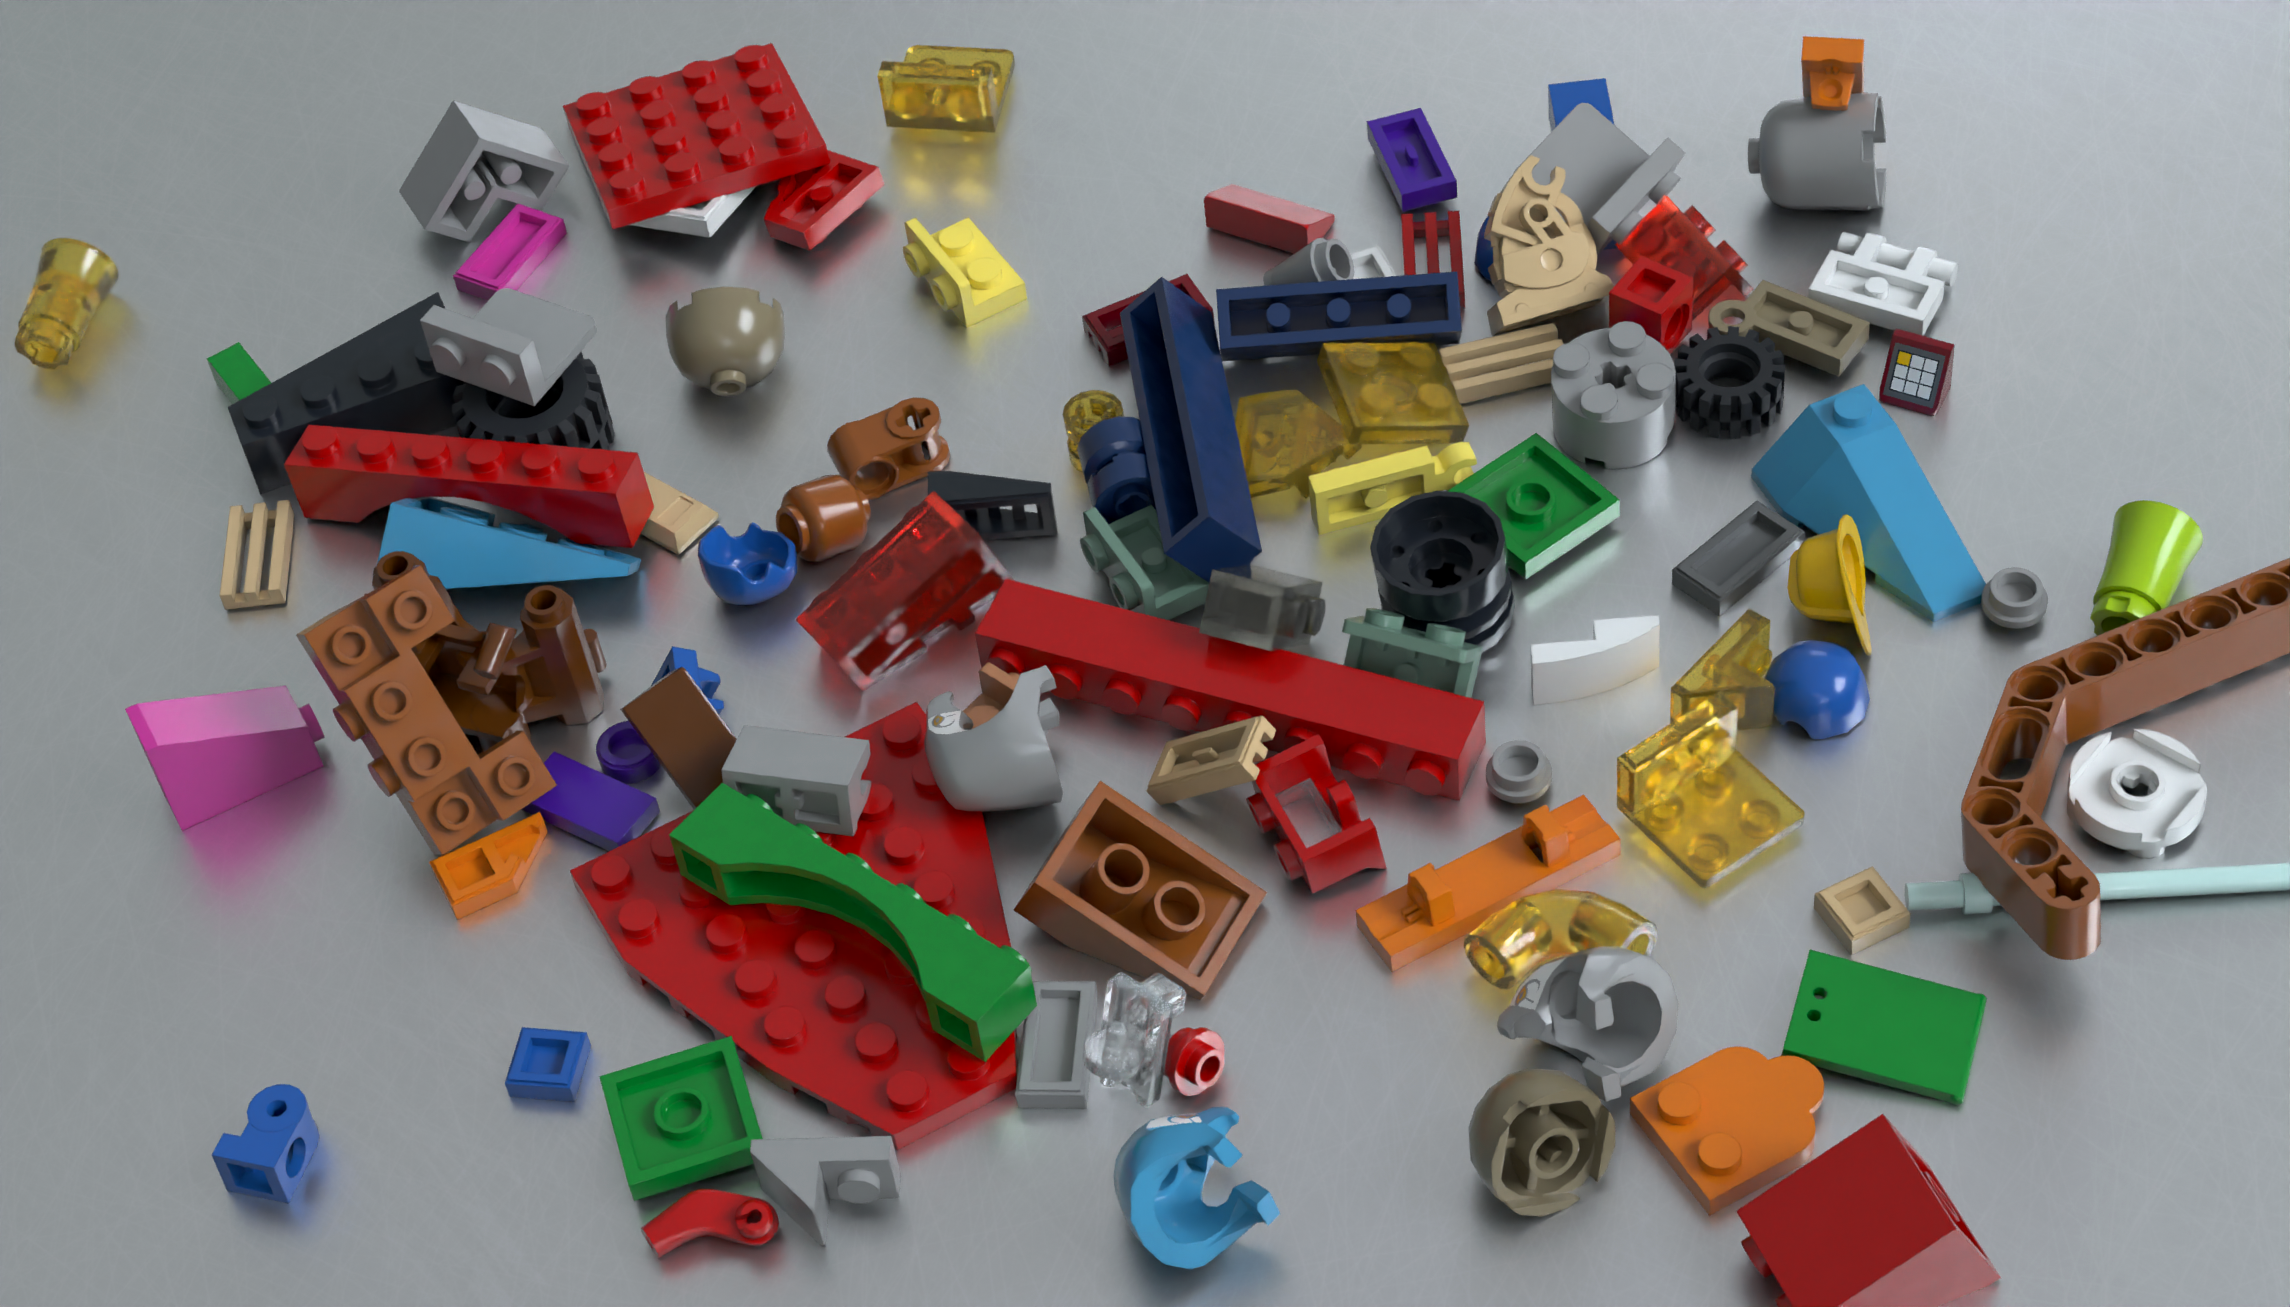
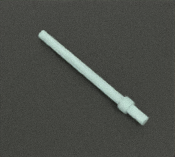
M2290 863L2094 873L2100 882V900L2290 890ZM1960 873L1959 880L1905 883V904L1907 910L1961 908L1962 914L1991 913L1993 906H2001L1973 873Z

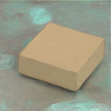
M1873 866L1814 894V909L1850 955H1854L1902 932L1910 926L1911 913Z

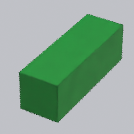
M239 342L207 358L217 386L232 404L271 383Z

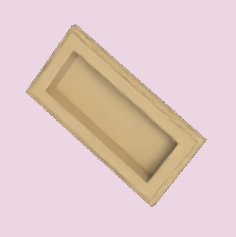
M644 472L654 509L641 535L680 555L719 518V515L705 504Z

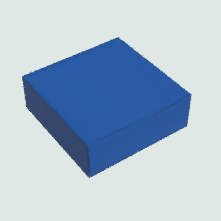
M522 1027L505 1080L509 1097L575 1102L591 1049L587 1032Z

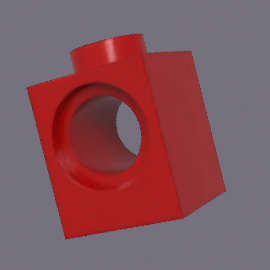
M1640 256L1609 292V328L1624 321L1637 323L1644 328L1646 335L1658 341L1670 355L1692 330L1693 277Z

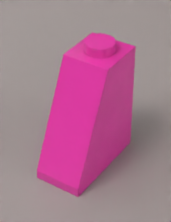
M286 685L137 703L125 709L160 788L182 831L324 767L314 743L325 738L320 724L309 703L302 707H297Z

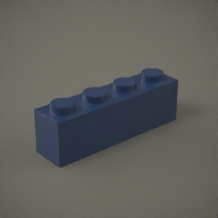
M1457 271L1216 289L1222 361L1460 343L1462 326Z

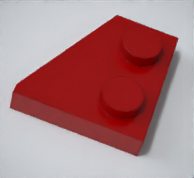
M827 150L830 164L782 178L778 185L779 194L770 203L764 216V222L770 237L809 251L812 250L885 185L879 167Z

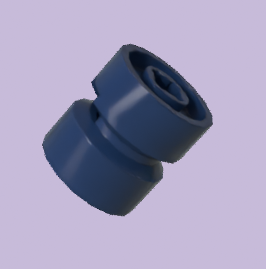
M1118 416L1103 420L1090 427L1081 437L1077 449L1092 508L1095 507L1108 524L1150 505L1156 510L1140 420L1134 417Z

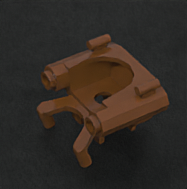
M394 551L383 556L377 563L373 571L372 586L374 590L413 566L421 565L455 619L454 622L411 649L467 739L472 735L477 736L483 751L516 731H524L531 742V733L527 724L529 722L555 716L565 725L588 724L603 711L604 692L597 673L604 671L607 664L597 632L593 629L583 630L573 597L560 588L543 585L534 588L527 594L524 607L520 612V621L524 630L514 639L517 632L515 628L489 623L486 631L481 632L466 622L452 602L439 577L429 575L425 563L411 553Z

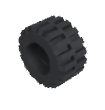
M582 352L577 355L535 406L464 381L463 385L455 388L453 394L455 404L452 405V412L460 438L610 450L609 444L614 442L613 423L600 376L597 374L593 362L590 359H584Z

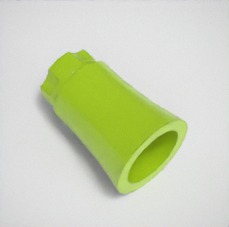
M2148 500L2129 502L2116 511L2110 548L2103 574L2093 598L2094 608L2090 616L2095 625L2093 632L2097 636L2169 607L2170 601L2186 569L2203 543L2202 532L2190 516L2168 504Z

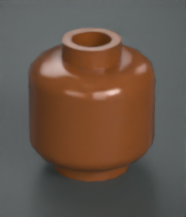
M825 475L794 486L784 494L781 507L776 514V528L778 532H782L794 543L796 553L808 562H822L850 552L863 543L867 532V522L871 517V508L863 491L859 488H854L851 482L840 475Z

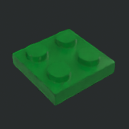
M1537 433L1448 490L1449 492L1465 493L1485 502L1500 518L1506 539L1509 566L1525 580L1620 517V499Z
M732 1036L599 1076L627 1182L634 1201L754 1164L750 1152L751 1140L763 1138Z

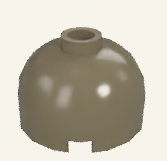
M725 286L702 289L691 293L692 304L683 306L679 310L677 301L670 305L665 316L669 352L681 375L702 388L709 389L719 396H736L743 393L746 388L756 385L773 372L783 352L785 338L784 313L780 302L774 298L771 307L760 302L759 291L750 288Z
M1528 1068L1505 1076L1490 1087L1476 1105L1468 1127L1470 1160L1487 1189L1519 1215L1546 1216L1572 1206L1580 1198L1576 1194L1569 1192L1582 1186L1589 1176L1598 1182L1607 1170L1615 1148V1121L1610 1111L1602 1105L1599 1097L1591 1089L1559 1070Z

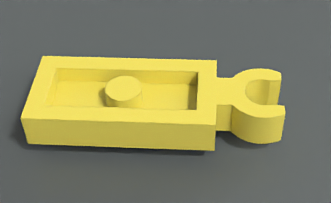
M1469 442L1451 444L1436 456L1431 455L1426 445L1308 476L1311 517L1317 533L1322 535L1379 520L1391 508L1411 496L1433 491H1448L1474 474L1471 466L1477 464V459Z

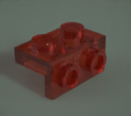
M1668 196L1643 218L1637 228L1621 245L1615 244L1632 264L1640 256H1643L1693 277L1692 321L1732 284L1745 297L1754 290L1740 274L1749 266L1725 240L1715 247L1708 238L1716 229L1693 205L1683 212Z

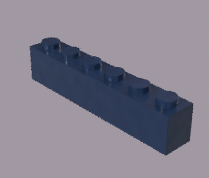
M1160 277L1121 311L1120 317L1164 554L1218 588L1235 573L1248 567L1253 559L1262 552L1212 312L1169 281Z

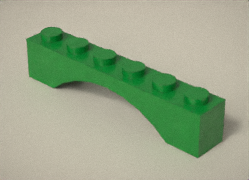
M722 782L669 834L681 875L729 905L769 903L800 906L834 915L868 932L888 947L912 974L926 1002L932 1030L984 1062L1037 1006L1031 967L1018 951L1007 945L1000 947L979 936L973 927L960 916L955 914L946 916L927 905L911 887L903 883H898L895 886L875 874L871 867L859 856L853 853L843 855L825 844L819 835L807 825L802 823L793 825L776 815L765 801L754 794L744 796Z

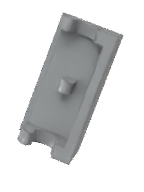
M744 725L721 769L724 784L744 796L754 794L760 797L776 815L793 825L802 823L815 832L854 836L857 830V822L865 807L871 789V781L861 780L862 773L866 769L870 757L869 740Z

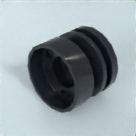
M1433 491L1411 496L1391 508L1375 527L1370 545L1381 609L1403 615L1404 627L1426 632L1427 624L1429 623L1463 630L1466 632L1464 642L1482 646V653L1496 645L1510 628L1515 609L1512 581L1508 570L1509 560L1506 539L1500 518L1485 502L1465 493Z

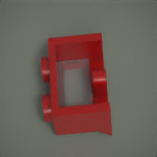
M1319 734L1255 764L1260 769L1257 779L1252 781L1255 794L1246 798L1247 804L1263 834L1273 829L1278 834L1281 842L1275 844L1274 849L1290 881L1302 876L1312 894L1365 868L1387 869L1375 825L1370 818L1361 821L1355 797L1346 780L1337 782L1332 773L1325 744Z

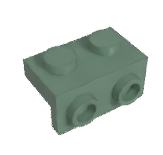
M1152 505L1110 524L1105 521L1095 507L1083 512L1086 536L1080 539L1083 554L1093 571L1103 570L1107 575L1112 593L1120 608L1170 620L1213 600L1212 584L1164 554L1157 512Z
M1367 608L1365 616L1344 620L1342 632L1350 634L1344 661L1345 666L1472 698L1483 647L1464 642L1465 631L1445 625L1429 623L1427 624L1426 632L1404 627L1403 615L1376 608Z

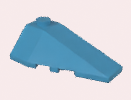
M1865 384L1808 405L1752 468L1751 478L1778 514L1799 528L1804 524L1820 535L1838 529L1839 520L1843 515L1852 516L1861 540L1864 565L1875 573V583L1932 622L1981 603L1982 592L1986 585L1984 579L1896 423Z
M433 497L406 498L391 503L378 557L379 562L383 556L394 551L411 553L425 563L429 575L439 577L445 589L622 577L639 571L641 562L640 558L597 545L576 543L569 538H559L557 544L546 541L547 533L543 532V529L528 524L518 525L501 522L497 528L493 526L495 514Z

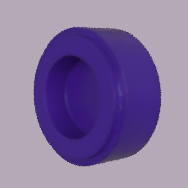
M623 721L609 727L597 741L596 754L603 774L625 784L644 781L651 777L661 766L629 721Z

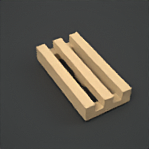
M1553 322L1439 349V364L1454 401L1458 405L1551 383L1554 352L1564 343L1562 339H1558V330Z
M290 500L277 501V510H268L266 502L256 503L253 506V512L245 513L242 505L230 506L219 595L225 610L286 602L295 515ZM269 527H275L268 590L260 591L265 558L266 530ZM247 530H251L244 593H240Z
M1262 715L1168 741L1164 746L1146 792L1159 805H1164L1254 781L1260 772V769L1254 763L1264 760L1268 749L1262 743L1273 740L1276 729Z

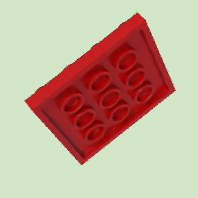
M772 43L763 46H745L737 50L735 54L713 61H695L687 64L680 71L660 77H641L634 80L629 86L606 93H588L578 98L576 102L563 105L567 124L612 229L830 164L826 143Z

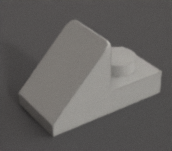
M891 1136L751 1140L750 1152L761 1189L820 1245H825L830 1200H845L851 1203L862 1204L876 1199L899 1198L901 1173Z

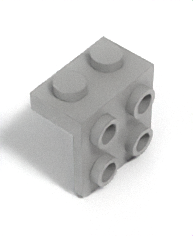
M1580 103L1530 155L1540 159L1532 170V177L1539 185H1549L1550 173L1556 166L1565 169L1566 177L1561 193L1572 199L1578 206L1583 221L1594 239L1598 255L1612 239L1621 245L1643 220V217L1638 212L1650 199L1658 205L1672 191L1681 179L1674 171L1685 155V152L1667 137L1651 155H1648L1592 105Z
M510 288L498 290L474 318L433 305L420 320L436 372L532 406L539 402L597 332L593 317Z

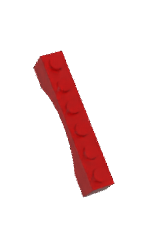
M308 425L284 463L305 518L359 523L373 511L402 499L456 497L486 502L521 513L553 528L576 543L633 548L654 509L653 500L637 452Z

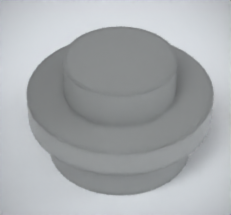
M2017 567L2006 568L1996 573L1985 585L1981 599L1982 609L1990 620L2000 626L2014 629L2030 627L2039 622L2046 613L2048 603L2046 590L2039 577L2029 570Z
M1514 740L1502 744L1496 749L1486 766V783L1490 791L1496 797L1511 803H1526L1538 799L1549 789L1552 781V768L1548 758L1538 746L1528 741Z

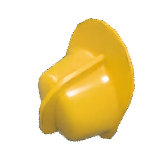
M1845 514L1839 520L1838 529L1806 539L1802 542L1799 549L1792 554L1787 585L1791 603L1798 612L1810 619L1855 624L1863 650L1867 656H1870L1872 648L1864 608L1866 584L1864 556L1857 526L1852 516Z

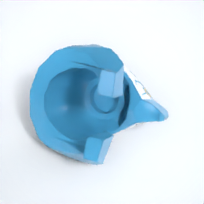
M1212 1107L1197 1114L1169 1115L1151 1119L1132 1134L1122 1146L1116 1158L1113 1175L1114 1186L1126 1222L1141 1244L1165 1265L1186 1269L1204 1266L1229 1248L1256 1223L1264 1222L1269 1226L1280 1215L1270 1192L1252 1180L1233 1187L1228 1200L1218 1207L1207 1206L1203 1202L1202 1191L1204 1182L1215 1159L1225 1167L1231 1168L1243 1156L1225 1137L1230 1128L1239 1122L1237 1113L1228 1107Z

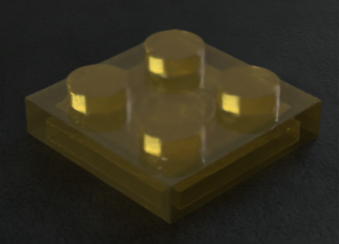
M1355 342L1322 344L1317 363L1350 445L1464 442L1469 423L1435 343Z

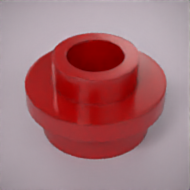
M1200 1027L1196 1029L1183 1028L1168 1040L1161 1056V1070L1176 1091L1186 1096H1195L1212 1086L1219 1079L1225 1063V1049L1222 1038L1216 1032Z

